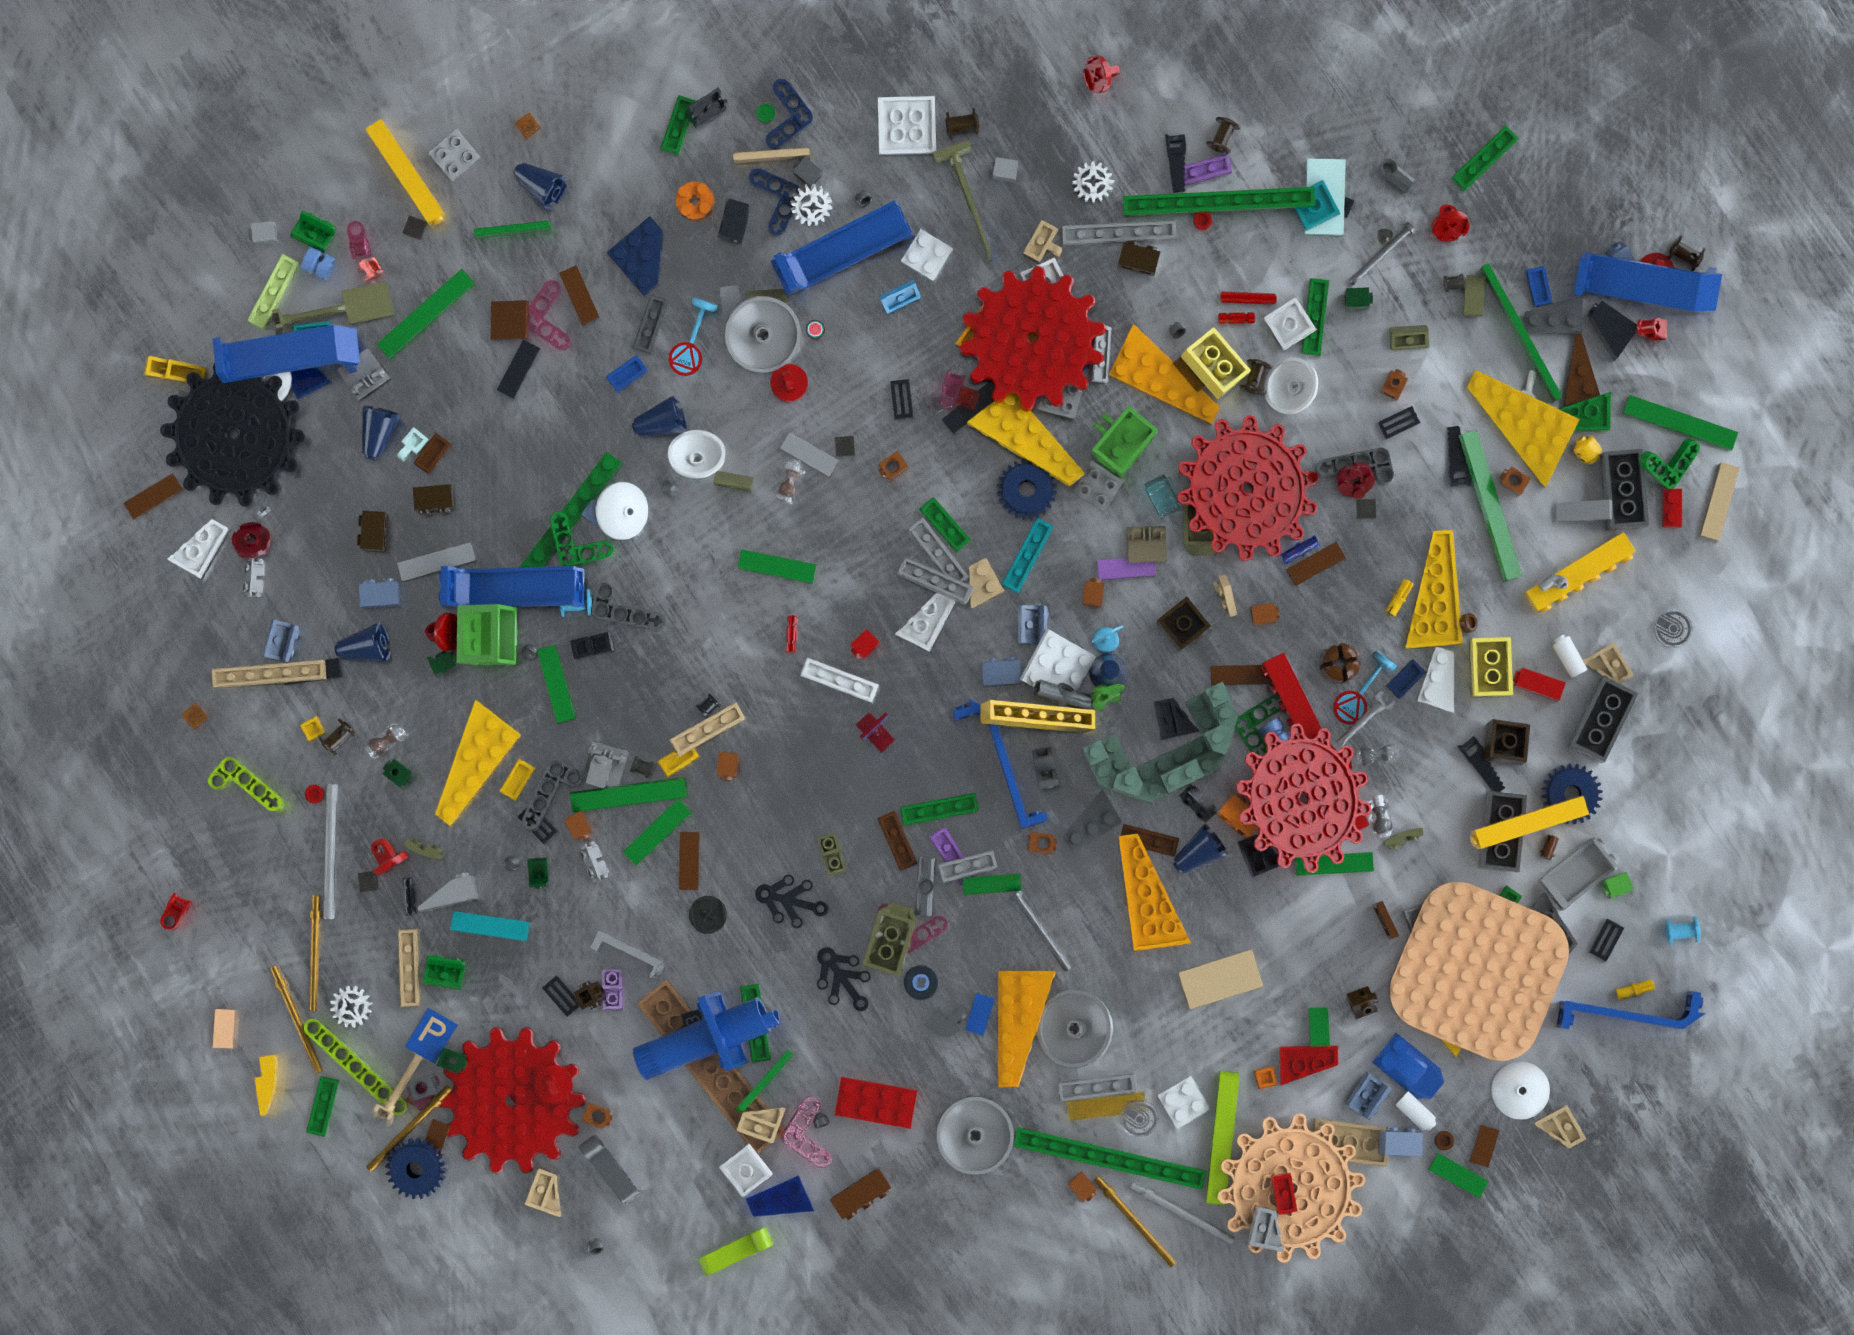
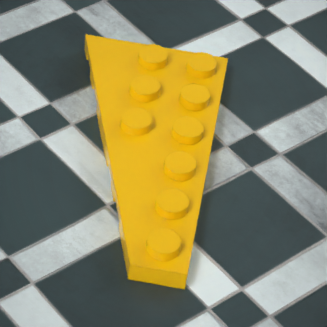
M1016 394L1008 395L1001 403L992 402L967 422L968 426L981 431L983 435L989 436L1001 446L1047 471L1051 476L1069 487L1084 476L1083 470L1032 411H1024L1020 407V398Z
M1453 530L1433 531L1405 649L1463 644L1462 629L1460 627L1461 617Z
M475 700L435 812V815L449 826L455 822L521 736L520 733L477 700Z

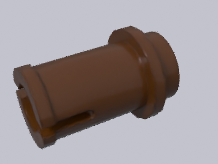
M1547 835L1543 850H1540V857L1547 860L1555 857L1554 851L1559 841L1558 837Z

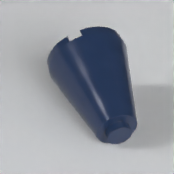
M527 163L518 164L513 171L514 179L546 210L552 209L551 205L554 202L558 203L566 191L567 184H565V180H567V177L562 174Z
M675 395L671 396L634 418V423H632L634 433H638L639 436H652L686 432L687 422L683 408L680 409L677 406L680 403Z
M364 405L362 409V453L365 454V458L376 460V457H381L401 415L383 408L372 410L373 406Z
M375 623L337 641V645L334 647L336 656H339L341 660L386 661L390 658V649H387L386 643H390L388 633L383 624L380 625V623Z
M1109 653L1102 654L1095 658L1089 669V677L1095 687L1099 685H1123L1127 678V667L1119 656Z
M1207 824L1201 826L1174 858L1175 863L1173 865L1179 873H1189L1228 855L1225 852V846L1216 833L1208 831L1210 827Z

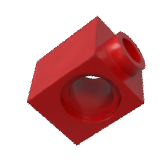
M866 629L850 644L852 647L850 651L857 659L861 657L864 660L880 645V642Z

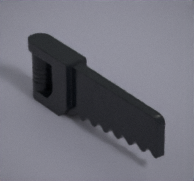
M1165 134L1172 190L1174 193L1185 192V134L1174 136ZM1182 142L1179 147L1170 148L1169 143Z
M1447 427L1449 431L1447 433L1449 436L1448 446L1450 447L1448 449L1450 452L1449 463L1451 464L1448 471L1451 487L1466 484L1471 486L1469 468L1459 439V435H1461L1460 427ZM1465 472L1466 477L1454 479V474Z
M1474 736L1463 745L1457 746L1492 791L1501 792L1506 788L1502 786L1503 782L1499 781L1500 777L1497 776V772L1494 771L1491 762L1484 761L1485 749ZM1476 745V752L1469 756L1466 751Z

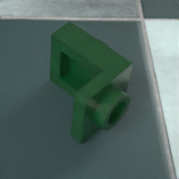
M547 857L529 858L527 860L529 887L541 889L548 886Z

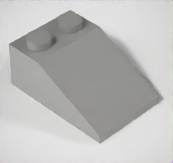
M469 873L455 875L456 879L450 880L418 906V911L424 912L479 899L474 876L469 875Z

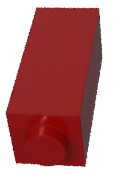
M1523 667L1519 671L1516 670L1513 677L1514 687L1556 702L1560 701L1566 682Z

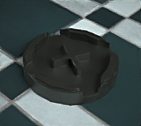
M703 896L692 903L689 909V920L697 931L703 934H712L718 932L724 926L727 920V910L720 899L713 896Z

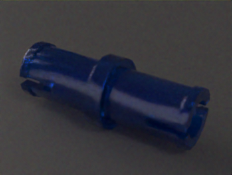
M1314 535L1302 543H1296V546L1281 553L1285 563L1288 564L1300 556H1306L1305 553L1320 546Z

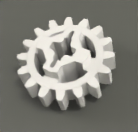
M1092 161L1091 166L1084 163V169L1078 167L1079 174L1074 173L1073 177L1077 180H1074L1072 185H1077L1074 188V192H1080L1078 195L1079 199L1084 196L1085 202L1091 199L1092 204H1094L1095 199L1102 202V196L1108 198L1107 191L1112 192L1113 190L1109 185L1114 184V180H1109L1113 174L1106 173L1108 167L1102 169V163L1095 166L1094 161ZM1089 171V175L1086 178L1081 179V177ZM1097 171L1100 172L1104 177H1100L1097 174ZM1091 179H1095V182L1098 183H1096L1095 186H1092V184L1088 182H1090ZM1105 186L1104 190L1097 194V190ZM1082 188H1086L1090 194L1086 193Z
M806 184L804 190L798 188V195L793 194L795 200L790 201L791 205L794 206L791 208V211L795 213L794 217L796 220L800 218L801 224L806 221L808 226L811 225V222L818 225V220L825 221L824 215L830 216L827 210L832 209L831 204H828L832 200L830 197H827L829 194L827 191H823L822 186L816 189L815 184H812L811 188H808ZM817 195H819L823 199V201L817 200ZM799 208L805 210L806 215L802 214Z
M347 986L346 991L340 988L341 994H334L336 1001H330L331 1004H334L330 1011H335L336 1013L333 1015V1018H339L338 1024L345 1022V1027H348L351 1023L354 1028L356 1027V1022L363 1025L362 1019L368 1020L369 1017L366 1014L372 1013L368 1006L373 1003L367 1002L370 995L364 996V989L358 992V986H355L353 990H351L350 986ZM349 994H356L359 998L352 999ZM342 999L343 1005L342 1008L339 1009V1002ZM349 1002L355 1003L356 1006L353 1007L354 1012L347 1009ZM364 1004V1009H363V1012H362V1014H361V1013L359 1012V1011H360V1007H361V1005ZM349 1014L354 1020L346 1019L343 1016Z

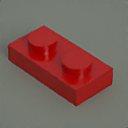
M1662 489V527H1682V489Z
M1291 1173L1271 1176L1277 1214L1297 1212Z

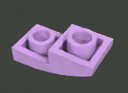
M622 969L602 970V987L606 998L603 1000V1011H623Z

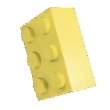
M1214 327L1181 355V358L1217 399H1220L1242 381L1251 371Z
M1511 637L1472 638L1470 640L1472 698L1512 696Z

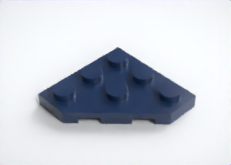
M651 216L606 252L643 296L648 294L659 283L663 230Z

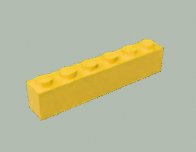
M1623 532L1557 572L1555 575L1564 576L1568 580L1567 588L1561 589L1551 586L1543 592L1538 584L1526 591L1524 595L1535 613L1539 610L1544 613L1552 608L1550 604L1557 600L1560 603L1568 598L1567 593L1572 590L1574 593L1584 588L1583 584L1590 581V583H1593L1601 578L1599 574L1603 571L1609 573L1617 568L1616 563L1622 560L1624 564L1632 559V554L1636 550Z
M989 700L981 704V723L1087 733L1095 729V710Z

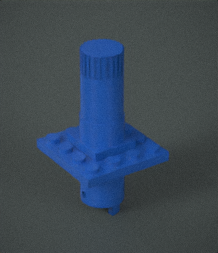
M720 991L697 998L698 1010L701 1014H704V1017L701 1018L702 1020L634 1047L633 1056L637 1068L643 1079L649 1080L714 1054L720 1055L718 1058L720 1066L725 1068L726 1071L747 1064L748 1061L741 1043L771 1032V1027L776 1028L780 1024L778 1010L767 1013L758 997L727 1009Z

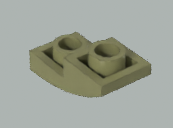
M1466 275L1464 316H1483L1486 276Z
M1423 828L1401 832L1390 837L1383 844L1388 846L1389 849H1400V845L1405 844L1404 837H1407V841L1419 840V836H1423Z
M832 833L817 838L828 877L847 872L836 834Z
M415 838L413 841L407 839L403 844L408 849L422 856L439 860L444 859V856L441 854L443 850L435 844L433 846L427 845L424 850L422 849L423 844Z

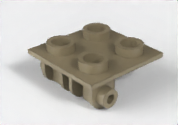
M1165 526L1127 527L1129 563L1167 562Z

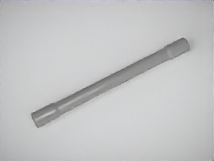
M326 784L323 919H334L337 784Z

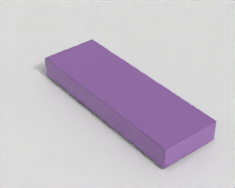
M1228 154L1185 165L1184 183L1187 186L1231 174L1233 171Z
M1128 558L1097 560L1098 579L1100 580L1156 576L1155 562L1129 563Z
M946 827L929 836L945 863L964 858ZM963 878L956 880L959 886L963 884Z

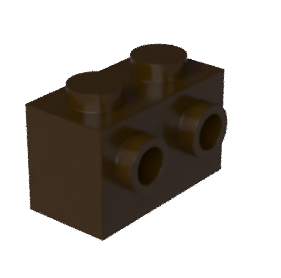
M1135 241L1124 242L1117 267L1154 276L1161 251H1157V247L1146 245V247L1139 246V243Z
M451 484L412 487L414 510L419 512V515H429L431 511L450 513V509H455L453 486Z
M362 510V515H359L358 519L361 534L357 536V546H360L362 551L385 552L388 518L386 512Z

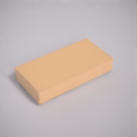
M215 1009L213 1048L233 1049L235 1010Z

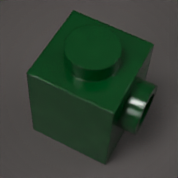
M1369 287L1346 288L1344 291L1345 310L1368 309L1370 304H1373V293H1369Z
M396 759L389 760L384 765L383 770L385 771L382 773L402 789L414 775L412 771Z

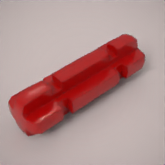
M1245 312L1218 314V322L1220 324H1226L1227 322L1229 324L1255 323L1256 321L1254 312H1247V314Z
M795 615L787 616V644L785 647L787 653L796 652V624L798 618Z

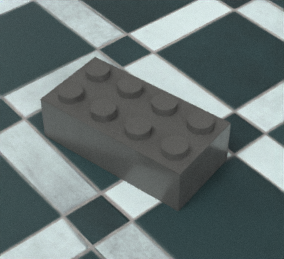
M1642 449L1608 451L1601 454L1605 500H1612V519L1606 520L1607 530L1645 528L1649 525L1645 473L1639 463L1640 457L1643 454Z
M1605 676L1601 677L1567 747L1600 763H1605L1639 693Z
M1494 791L1486 792L1483 827L1525 814L1527 795ZM1523 836L1480 849L1478 869L1520 872Z

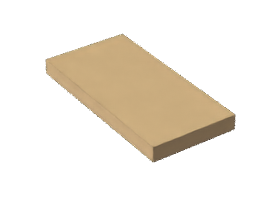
M1252 949L1178 973L1190 1010L1263 987Z
M1314 1118L1313 1132L1318 1131L1323 1124L1330 1123L1335 1128L1331 1140L1335 1147L1339 1148L1346 1144H1351L1355 1147V1156L1348 1162L1387 1167L1388 1155L1378 1154L1379 1130L1386 1131V1127Z

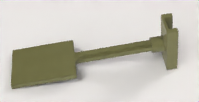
M969 140L933 152L935 164L949 160L951 167H954L968 209L973 215V220L987 259L991 261V249L961 166L960 156L972 152Z
M387 282L341 291L344 304L293 315H282L279 308L273 309L272 321L275 322V334H283V327L292 325L295 322L343 312L347 314L349 325L393 316L394 313Z

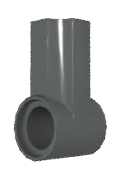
M1386 159L1378 166V175L1390 181L1404 193L1415 181L1412 176L1397 166V163L1392 159ZM1383 165H1389L1392 169V172L1386 173L1383 169Z

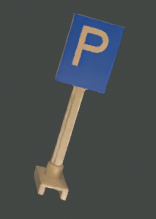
M430 1008L427 1009L405 1045L406 1049L415 1053V1057L389 1100L385 1101L383 1106L379 1104L375 1106L373 1118L377 1119L381 1115L382 1119L387 1118V1126L390 1127L392 1125L395 1104L422 1059H425L435 1065L443 1047L448 1044L458 1024Z

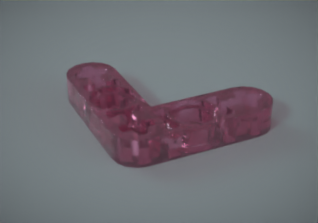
M549 280L544 284L529 306V317L534 316L535 322L539 324L541 320L542 323L538 326L537 331L534 330L536 325L530 323L528 330L556 349L564 351L571 345L569 336L544 319L561 293L560 284L555 280ZM549 285H556L555 288L557 292H551V294L549 295V297L552 298L551 301H549L545 296H542L543 293H545L546 296L549 293ZM539 300H545L547 306L545 309L539 310L536 307V303ZM544 326L551 327L552 332L549 336L541 334V329ZM556 331L559 332L556 334L557 337L560 339L566 338V345L558 346L559 342L553 338Z
M882 904L881 906H879L878 911L879 909H882L883 907H886L889 904ZM935 916L914 929L911 937V949L907 953L914 951L943 933L948 927L945 917ZM936 919L939 921L943 920L945 922L943 929H934L933 931L936 934L932 935L926 925L930 923L932 927L936 924ZM920 929L928 931L929 935L926 940L918 938L917 933Z
M809 1096L802 1100L784 1129L781 1140L785 1146L810 1163L823 1168L831 1163L830 1153L804 1136V1133L820 1109L819 1099ZM814 1101L813 1106H815V1108L809 1109L807 1114L801 1112L802 1110L806 1111L808 1109L809 1105L807 1104V1102ZM798 1116L805 1118V1125L803 1127L798 1126L796 1123ZM793 1133V1138L795 1140L799 1141L800 1138L802 1140L799 1143H796L795 1141L788 1142L789 1138L787 1137V1134ZM804 1143H809L811 1146V1151L808 1154L802 1151ZM814 1153H816L819 1156L825 1155L824 1159L826 1161L819 1163L820 1159L817 1156H813L812 1158L811 1156Z

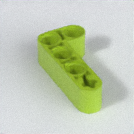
M227 757L223 759L208 778L209 786L216 790L226 788L233 780L272 812H279L284 807V799L234 758ZM229 761H233L235 768L229 772L226 769V764ZM247 773L250 779L246 784H243L241 776ZM216 776H221L222 778L220 786L214 785V778ZM261 785L264 788V793L261 796H257L255 789ZM269 796L271 799L277 800L278 806H272V802L266 798Z
M765 1226L698 1258L705 1275L708 1276L773 1246L774 1242Z

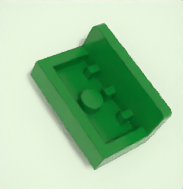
M301 211L300 218L291 231L290 237L325 253L335 237L336 226L329 221L316 217L312 213Z
M427 955L423 984L461 990L465 974V962L458 958L448 959L440 955Z

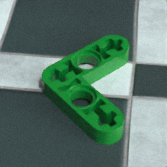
M1692 439L1684 440L1668 465L1657 454L1650 451L1643 452L1639 463L1661 486L1673 489L1697 456L1700 445ZM1682 459L1681 466L1677 468L1678 462ZM1661 466V471L1657 474V469Z
M560 511L554 512L550 516V525L557 556L562 565L572 566L609 557L613 553V545L606 540L574 547L567 516ZM556 515L564 518V521H561L562 528L566 526L567 530L555 532V528L559 529L558 523H554ZM561 533H565L568 536L566 544L558 542V536ZM604 543L606 546H609L610 549L607 550V554L600 551L596 552L598 556L595 557L593 545H596L595 549L602 548ZM570 545L571 549H567L569 555H572V558L567 563L566 560H562L565 552L564 550L560 551L559 547ZM583 548L591 550V556L587 559L581 557L580 552Z
M1277 695L1270 696L1238 716L1235 729L1250 752H1254L1253 749L1263 744L1264 747L1261 748V751L1266 753L1265 742L1255 726L1281 710L1280 707L1278 709L1273 707L1269 709L1272 713L1268 714L1267 709L1263 706L1264 703H1266V706L1272 704L1271 699L1273 698L1275 701L1279 700ZM1260 708L1264 711L1265 714L1262 719L1254 717L1255 709ZM1239 719L1247 720V729L1249 730L1252 727L1254 731L1249 732L1244 737L1242 733L1246 731L1243 727H1238ZM1250 735L1258 737L1259 742L1257 745L1252 746L1248 743Z

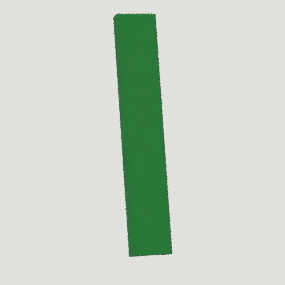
M461 269L376 345L391 359L475 284L474 281Z
M1632 395L1628 396L1623 411L1625 415L1730 451L1733 450L1738 435L1737 431Z
M684 777L570 792L572 812L687 797Z

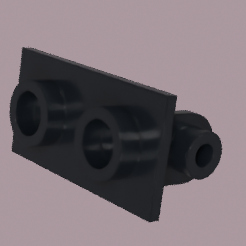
M1190 784L1179 797L1185 805L1195 812L1199 819L1206 823L1217 812L1216 806L1208 798L1202 802L1200 798L1204 794L1195 785L1192 786Z

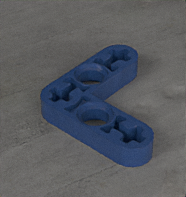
M785 79L776 80L773 84V91L792 116L766 136V144L772 150L781 148L813 122L812 112ZM778 84H781L782 86H783V85H786V86H785V91H786L789 95H787V97H786L785 99L782 98V97H785V94L783 93V91H781V90H780L779 92L777 91V90H778ZM796 98L799 102L798 106L795 108L789 107L788 100ZM802 106L804 107L803 109H801L802 113L804 115H809V121L807 122L805 120L800 121L801 115L799 114V112H797V114H794V112L798 111ZM786 125H793L795 131L792 134L785 133L784 127ZM781 130L782 135L786 139L783 140L781 136L778 139L777 145L775 143L770 144L771 137L777 138L780 135L778 131Z
M753 169L749 174L750 183L759 189L780 197L768 227L773 236H781L786 231L793 215L791 208L794 206L791 205L790 201L795 200L793 196L789 197L787 191H784V194H781L784 184H787L786 189L792 190L795 188L798 195L799 186L762 169ZM760 173L761 178L765 180L766 176L770 177L767 180L766 187L763 186L765 184L764 181L758 180L754 182L753 175ZM771 181H779L781 184L780 188L772 190L769 186ZM782 205L789 206V214L782 215L779 212ZM776 215L781 219H787L786 222L781 221L780 227L782 230H777V232L772 227L773 224L776 225L779 221V218H775Z

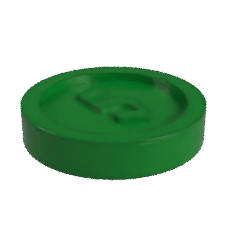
M765 103L758 107L756 114L761 122L769 123L775 118L776 112L772 105Z

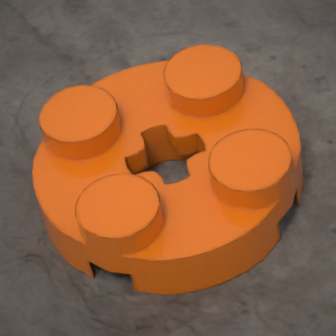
M692 181L684 184L679 188L676 195L678 211L690 220L705 218L714 205L711 190L706 184ZM692 196L700 198L696 206H693V203H689Z

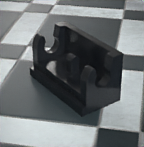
M719 87L688 106L685 115L696 129L727 109V99L723 100L721 98L722 91Z
M733 199L726 201L717 238L733 242L741 240L749 204Z

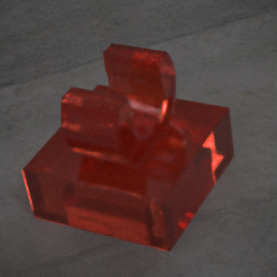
M375 257L364 259L359 263L361 267L358 269V272L364 271L367 275L364 281L379 277L384 273Z
M963 385L956 404L974 411L981 392Z

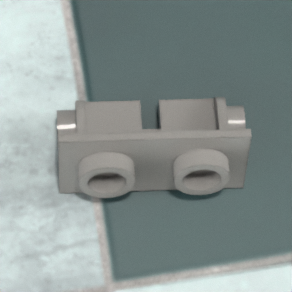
M248 558L244 564L246 581L244 580L243 592H245V597L252 596V593L253 597H260L263 593V580L256 579L257 576H264L265 563H263V559L255 558L254 562V558Z
M593 841L579 847L580 857L582 861H585L588 877L592 879L593 883L607 878V873L609 872L604 860L596 861V859L602 857L598 845Z

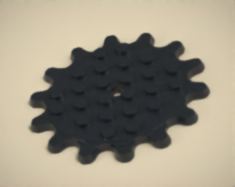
M215 363L213 365V376L210 379L205 380L196 372L189 373L186 377V381L190 386L189 395L186 397L171 395L167 400L169 407L174 409L177 414L176 420L173 423L163 424L160 428V433L163 437L171 438L176 443L175 450L166 456L167 465L170 467L178 465L186 467L188 474L183 481L184 488L187 491H193L199 485H206L210 491L209 501L213 505L221 504L225 494L231 492L237 496L241 506H249L252 503V491L257 487L263 488L269 495L276 494L279 490V485L275 480L276 473L279 470L294 472L298 468L297 461L289 455V447L292 444H299L305 440V433L300 429L292 428L290 425L291 416L300 409L299 403L296 400L283 402L278 397V391L282 386V379L278 376H272L266 382H260L257 378L222 383L216 375ZM231 428H235L238 432V436L235 439L229 436Z

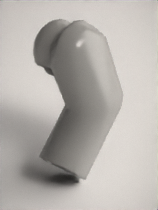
M1552 574L1542 581L1539 587L1543 592L1551 586L1565 589L1568 587L1569 582L1564 576Z

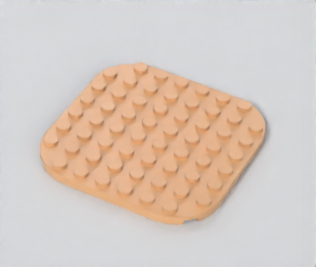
M1451 882L1441 885L1433 890L1425 899L1392 976L1389 990L1392 1006L1399 1018L1409 1026L1479 1056L1494 1061H1506L1517 1058L1524 1054L1534 1043L1567 965L1569 945L1562 928L1550 917L1465 882Z

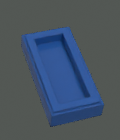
M1545 266L1527 269L1525 272L1533 308L1552 304L1553 301Z
M636 355L608 374L606 378L618 393L648 372V370Z
M976 993L965 1030L984 1036L994 998Z

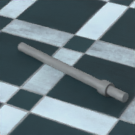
M1134 1181L1131 1183L1129 1188L1143 1195L1142 1198L1154 1201L1229 1244L1233 1243L1235 1237L1155 1194L1154 1190L1148 1187L1144 1188Z

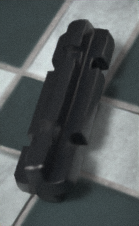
M411 877L403 878V886L405 887L403 889L404 904H406V907H404L405 915H414L416 913L414 888H412L414 881Z

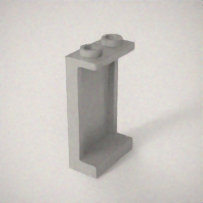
M1591 838L1538 880L1562 911L1570 907L1583 894L1619 868L1616 865L1618 863L1617 859L1605 851L1606 846L1600 838Z
M598 930L590 946L591 949L600 952L605 942L652 965L653 970L649 976L650 978L660 977L664 966H662L663 961Z

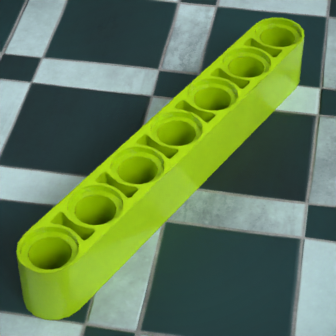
M310 1019L306 1021L304 1031L316 1044L382 1105L385 1101L389 1100L395 1090L320 1020ZM312 1022L318 1025L316 1033H312L309 1030V1025ZM326 1035L331 1036L333 1040L330 1046H326L323 1043ZM340 1048L345 1049L347 1053L344 1059H340L337 1055ZM355 1061L361 1065L359 1072H354L351 1068L352 1063ZM369 1074L375 1078V1082L371 1086L365 1081ZM382 1088H387L389 1091V1096L386 1099L380 1096ZM400 1095L397 1101L402 1102L403 1109L400 1112L394 1109V1115L404 1114L408 1109V1102Z
M1220 1070L1206 1204L1226 1205L1218 1200V1193L1222 1189L1228 1188L1229 1174L1222 1171L1221 1164L1224 1160L1231 1159L1239 1086L1238 1072Z

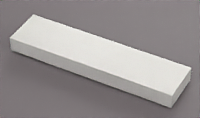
M810 658L806 659L800 674L802 677L871 703L879 686L876 683Z

